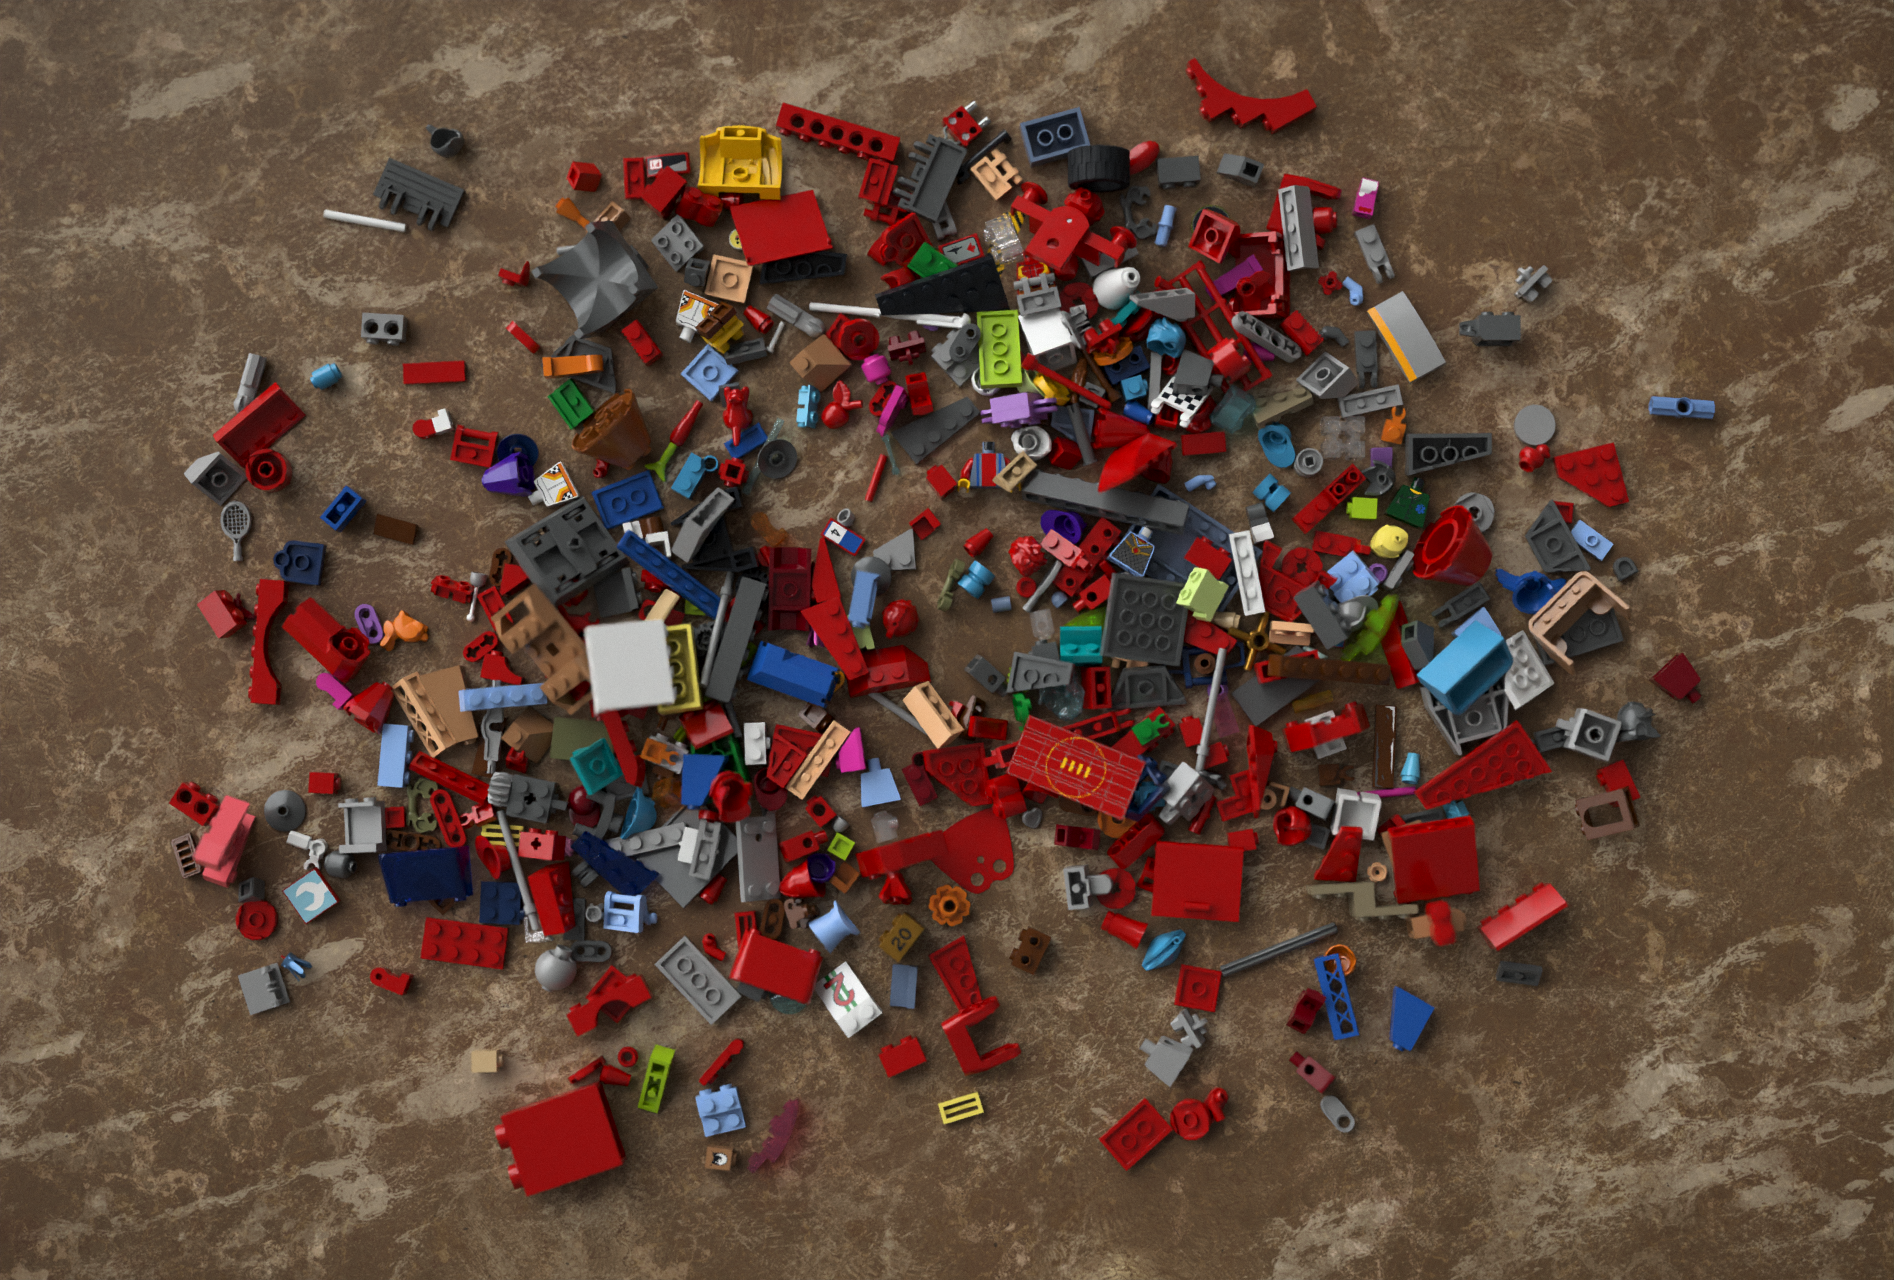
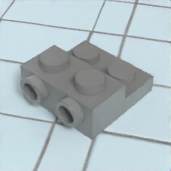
M954 328L946 336L948 340L943 345L938 343L931 350L933 352L931 358L961 387L973 375L974 371L980 367L979 347L975 346L965 362L958 363L953 361L949 350L961 330L957 331ZM962 348L956 349L958 355L963 354L964 350Z

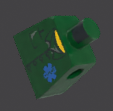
M1414 477L1410 487L1401 485L1383 515L1416 529L1423 528L1430 495L1422 492L1426 481Z

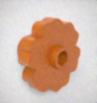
M946 884L943 887L937 888V895L930 896L928 907L931 911H934L932 918L940 925L946 922L951 927L961 924L963 921L962 916L969 915L971 904L966 900V891L962 890L960 886H955L952 889L949 884ZM946 902H953V908L947 909L945 906Z

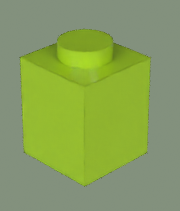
M1352 497L1350 502L1346 504V514H1349V520H1376L1378 499Z

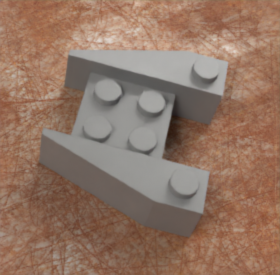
M1505 674L1460 715H1455L1449 711L1425 686L1420 687L1425 709L1456 755H1462L1460 743L1496 735L1507 727L1509 698L1505 692Z

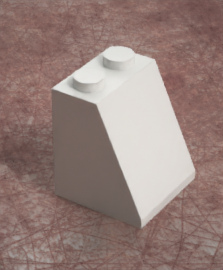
M1059 308L1018 316L1029 352L1036 356L1035 359L1038 360V363L1053 371L1077 363L1074 345L1070 339L1071 335L1061 321L1063 316Z

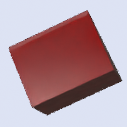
M505 563L500 594L509 598L527 584H530L531 581L521 566Z

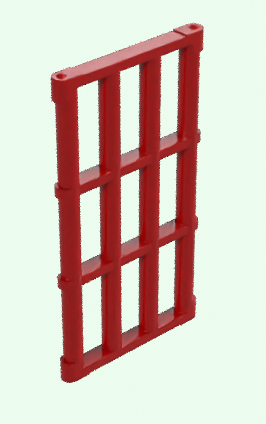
M1200 260L1168 282L1173 285L1179 281L1183 288H1188L1195 293L1185 276L1196 270L1217 304L1206 310L1195 293V308L1199 315L1190 321L1188 319L1186 321H1179L1182 325L1181 329L1186 331L1199 354L1204 358L1212 360L1211 358L1214 355H1208L1205 346L1192 325L1202 319L1218 344L1224 338L1209 314L1220 308L1238 337L1235 342L1237 345L1239 343L1243 345L1262 376L1251 383L1245 374L1239 379L1244 388L1235 394L1223 378L1221 389L1227 399L1216 405L1210 394L1207 397L1210 402V414H1215L1223 406L1261 382L1270 379L1273 375L1269 368L1265 367L1248 337L1236 331L1232 326L1234 315L1226 304L1227 300L1223 299L1205 270L1204 263ZM1159 287L1158 289H1156V290L1153 291V292H1156V291H1164V290ZM1214 363L1213 373L1222 375Z

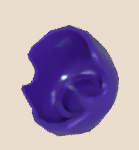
M815 853L806 859L812 883H826L834 875L836 864L828 854Z

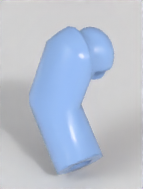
M646 899L643 922L647 925L656 924L657 914L648 912Z

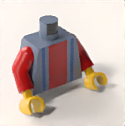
M982 442V454H974L973 458L967 460L961 470L960 480L957 485L958 492L961 487L967 489L966 493H969V489L1002 488L992 480L1011 461L1004 457L1003 453H995V442ZM1021 482L1015 486L1019 488V491H1021Z

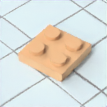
M713 255L704 293L705 296L745 304L754 266L748 267L745 261Z

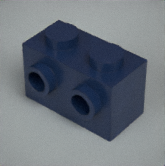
M1133 344V350L1128 356L1116 363L1104 365L1102 368L1111 386L1114 387L1120 384L1121 380L1135 377L1148 371L1150 365L1140 345L1135 347Z

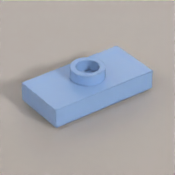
M1581 520L1571 530L1578 546L1599 561H1602L1613 546V543Z

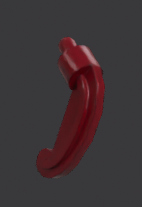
M237 593L233 603L243 613L244 618L248 620L257 619V616L241 606V594Z

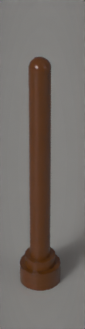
M1080 349L1103 389L1107 391L1105 399L1112 404L1123 396L1120 391L1111 386L1102 369L1095 362L1092 353L1089 354L1086 350Z

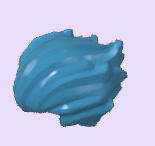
M1166 317L1163 319L1157 318L1148 330V349L1157 352L1160 356L1165 353L1172 358L1180 357L1186 343L1184 331L1176 322L1174 324L1170 323Z

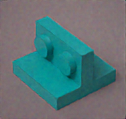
M1060 627V661L1074 663L1075 666H1101L1103 656L1100 655L1102 627Z
M605 738L596 741L588 747L572 752L573 757L569 758L588 795L596 793L624 775Z

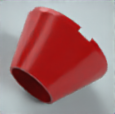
M1456 505L1441 512L1440 515L1442 517L1435 523L1430 522L1416 543L1413 551L1414 556L1412 557L1414 563L1412 565H1414L1413 573L1420 579L1470 586L1482 578L1491 564L1492 549L1473 516L1465 507Z

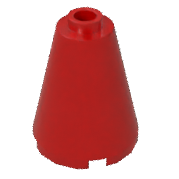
M1098 408L1097 410L1100 413H1095L1091 434V436L1095 437V442H1091V445L1096 449L1121 447L1150 433V430L1147 429L1146 424L1105 408Z

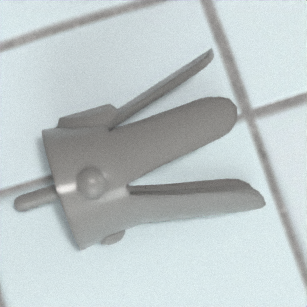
M590 903L585 912L587 920L598 924V920L604 919V913L601 911L604 904L600 903L597 906H593V903Z

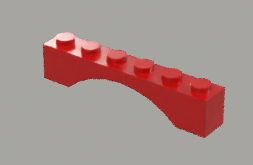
M260 579L259 584L256 585L258 604H255L254 615L257 616L256 625L253 626L255 645L251 648V657L254 658L253 666L250 667V678H252V686L248 689V698L251 699L250 703L280 705L282 684L276 677L270 663L268 641L275 618L288 603V581Z

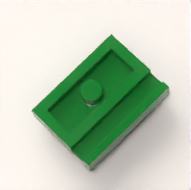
M925 241L907 267L922 278L958 265Z
M573 379L567 380L552 394L547 396L571 430L575 429L576 426L596 412Z

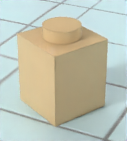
M500 1049L473 1050L471 1052L472 1073L498 1072L500 1067H503V1054H500Z

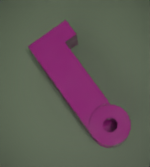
M1251 255L1244 262L1213 281L1221 296L1224 297L1236 290V284L1241 278L1250 277L1257 271H1263V268L1255 256ZM1205 287L1206 292L1210 296L1211 300L1214 302V298L1210 294L1207 287Z

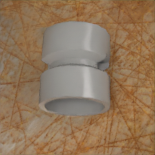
M1306 448L1295 457L1293 468L1299 476L1309 478L1321 469L1323 458L1318 450Z

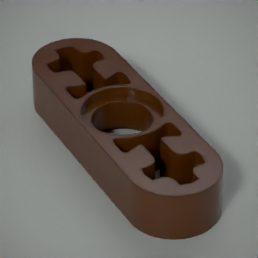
M393 829L386 830V836H390L393 833L394 838H401L400 834H403L401 847H399L400 842L395 841L390 845L389 841L386 840L387 848L427 855L437 854L441 850L442 843L435 836ZM409 836H413L417 840L414 848H409L406 845V839ZM421 837L424 838L422 841L424 843H430L431 839L434 840L433 843L437 844V847L433 848L432 852L429 851V847L421 846Z

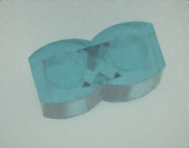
M1235 385L1231 386L1222 401L1212 411L1210 415L1212 424L1233 434L1243 426V419L1255 410L1256 402L1254 396Z

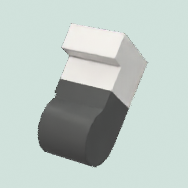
M1260 502L1247 506L1246 514L1254 544L1273 539V531L1266 516L1263 503Z

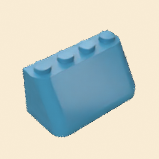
M1475 620L1417 674L1420 683L1449 711L1455 715H1460L1511 668L1513 657L1502 636Z

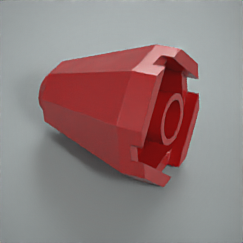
M384 681L382 683L375 682L348 701L343 710L348 716L354 714V720L369 731L380 735L383 725L386 724L395 696L392 692L393 688Z

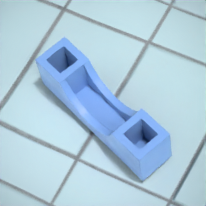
M543 683L458 691L460 712L547 704V696L540 689Z

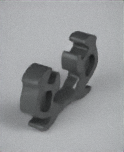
M1132 186L1127 192L1126 200L1123 194L1120 195L1119 200L1124 212L1125 228L1132 230L1134 236L1139 240L1154 236L1157 230L1155 223L1151 228L1147 225L1149 218H1143L1139 224H1136L1132 216V203H1136L1137 206H1143L1146 204V201L1142 200V196L1150 197V190L1147 186Z

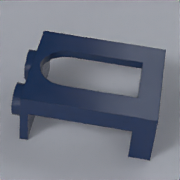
M1140 754L1138 758L1146 763L1136 788L1148 775L1151 776L1158 786L1139 807L1136 806L1131 798L1124 816L1136 822H1139L1171 788L1166 781V775L1158 769V763L1152 757H1145Z

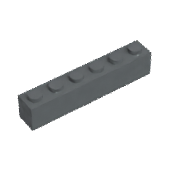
M742 576L705 697L729 704L730 700L734 701L738 690L734 686L736 680H741L744 671L740 667L743 660L747 661L750 649H747L749 640L753 641L756 629H753L755 621L759 622L763 611L759 607L761 601H766L769 590L765 589V583Z

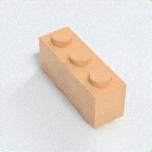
M929 681L916 685L903 699L909 711H911L938 749L951 744L964 731Z

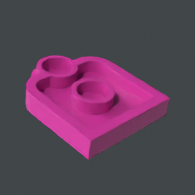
M896 385L879 419L876 432L881 437L886 435L900 410H904L909 401L905 389Z

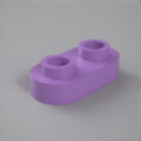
M368 604L358 606L355 610V619L360 631L369 639V643H380L385 634L375 608ZM365 611H368L370 613V616L367 619H365L363 616ZM376 630L378 634L373 638L371 632Z

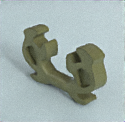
M955 558L953 564L950 565L946 582L937 601L938 610L944 612L949 610L952 603L953 593H951L953 583L955 579L958 580L960 578V573L963 572L965 567L963 560Z
M426 778L417 780L413 789L412 784L407 786L409 801L406 825L411 826L412 821L415 830L419 833L430 830L435 831L438 826L437 820H434L432 823L429 820V817L433 816L432 813H422L421 817H419L416 812L419 794H422L423 798H430L432 788L434 791L439 790L438 783Z

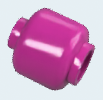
M877 353L863 359L864 363L861 367L868 382H876L879 385L888 381L886 376L891 374V368L885 356H879Z

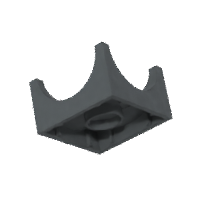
M612 220L590 222L585 226L588 233L577 245L557 259L538 266L531 271L535 278L542 279L556 288L570 304L578 321V329L574 332L578 339L600 336L658 289V286Z

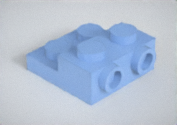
M1354 550L1327 571V573L1338 578L1330 586V589L1334 592L1333 595L1340 603L1367 594L1371 596L1378 590L1377 585L1380 581Z
M732 1084L719 1086L720 1090L713 1092L711 1088L699 1091L700 1095L695 1097L705 1137L746 1127L737 1086L732 1087Z

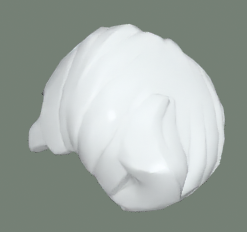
M1039 426L1020 428L1015 430L1011 437L1014 450L1018 454L1024 451L1033 461L1042 459L1051 451V438Z

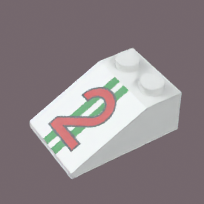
M846 961L815 985V991L848 1038L883 1012Z

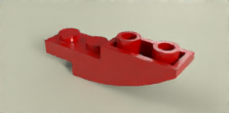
M1352 463L1291 520L1304 534L1308 533L1367 478Z

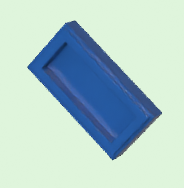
M758 422L741 433L739 446L736 447L734 445L733 438L725 442L724 445L731 457L740 459L770 440Z

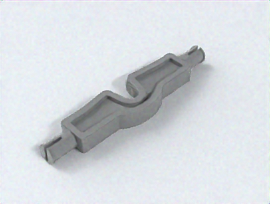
M492 680V687H501V680ZM504 708L487 709L481 724L482 735L485 739L484 760H488L487 773L491 774L495 773L496 761L500 760L501 737L503 736L501 731L492 730L491 724L504 721Z

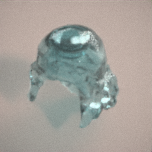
M1075 669L1070 685L1040 688L1039 690L1040 699L1038 704L1044 703L1049 711H1053L1063 721H1068L1069 719L1073 721L1074 717L1077 718L1083 712L1085 691L1078 683L1079 679Z

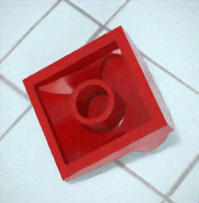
M1203 209L1188 247L1222 264L1232 242L1236 241L1240 236V226L1237 222L1220 213Z

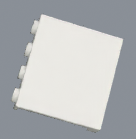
M663 619L588 626L585 629L596 713H604L606 710L661 704L670 706L674 703L676 689L672 687L671 681L674 673L672 666H669L668 658L671 656L669 645L666 646L665 638L668 636L667 626L663 624Z

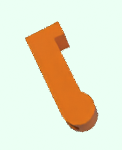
M603 355L542 357L543 372L546 379L604 371Z

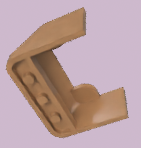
M1582 571L1568 581L1530 619L1528 624L1529 631L1546 653L1573 676L1575 674L1574 665L1565 656L1567 644L1561 636L1588 609L1596 615H1605L1614 608L1629 621L1631 619L1630 607L1593 575Z

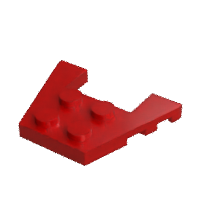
M1266 540L1263 545L1259 571V582L1266 611L1286 622H1292L1302 613L1294 600V596L1308 586L1273 568L1283 548ZM1321 569L1314 582L1319 581L1321 585L1323 584L1328 589L1338 578Z

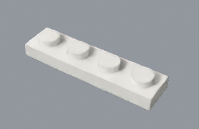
M1250 531L1229 534L1244 615L1265 612Z

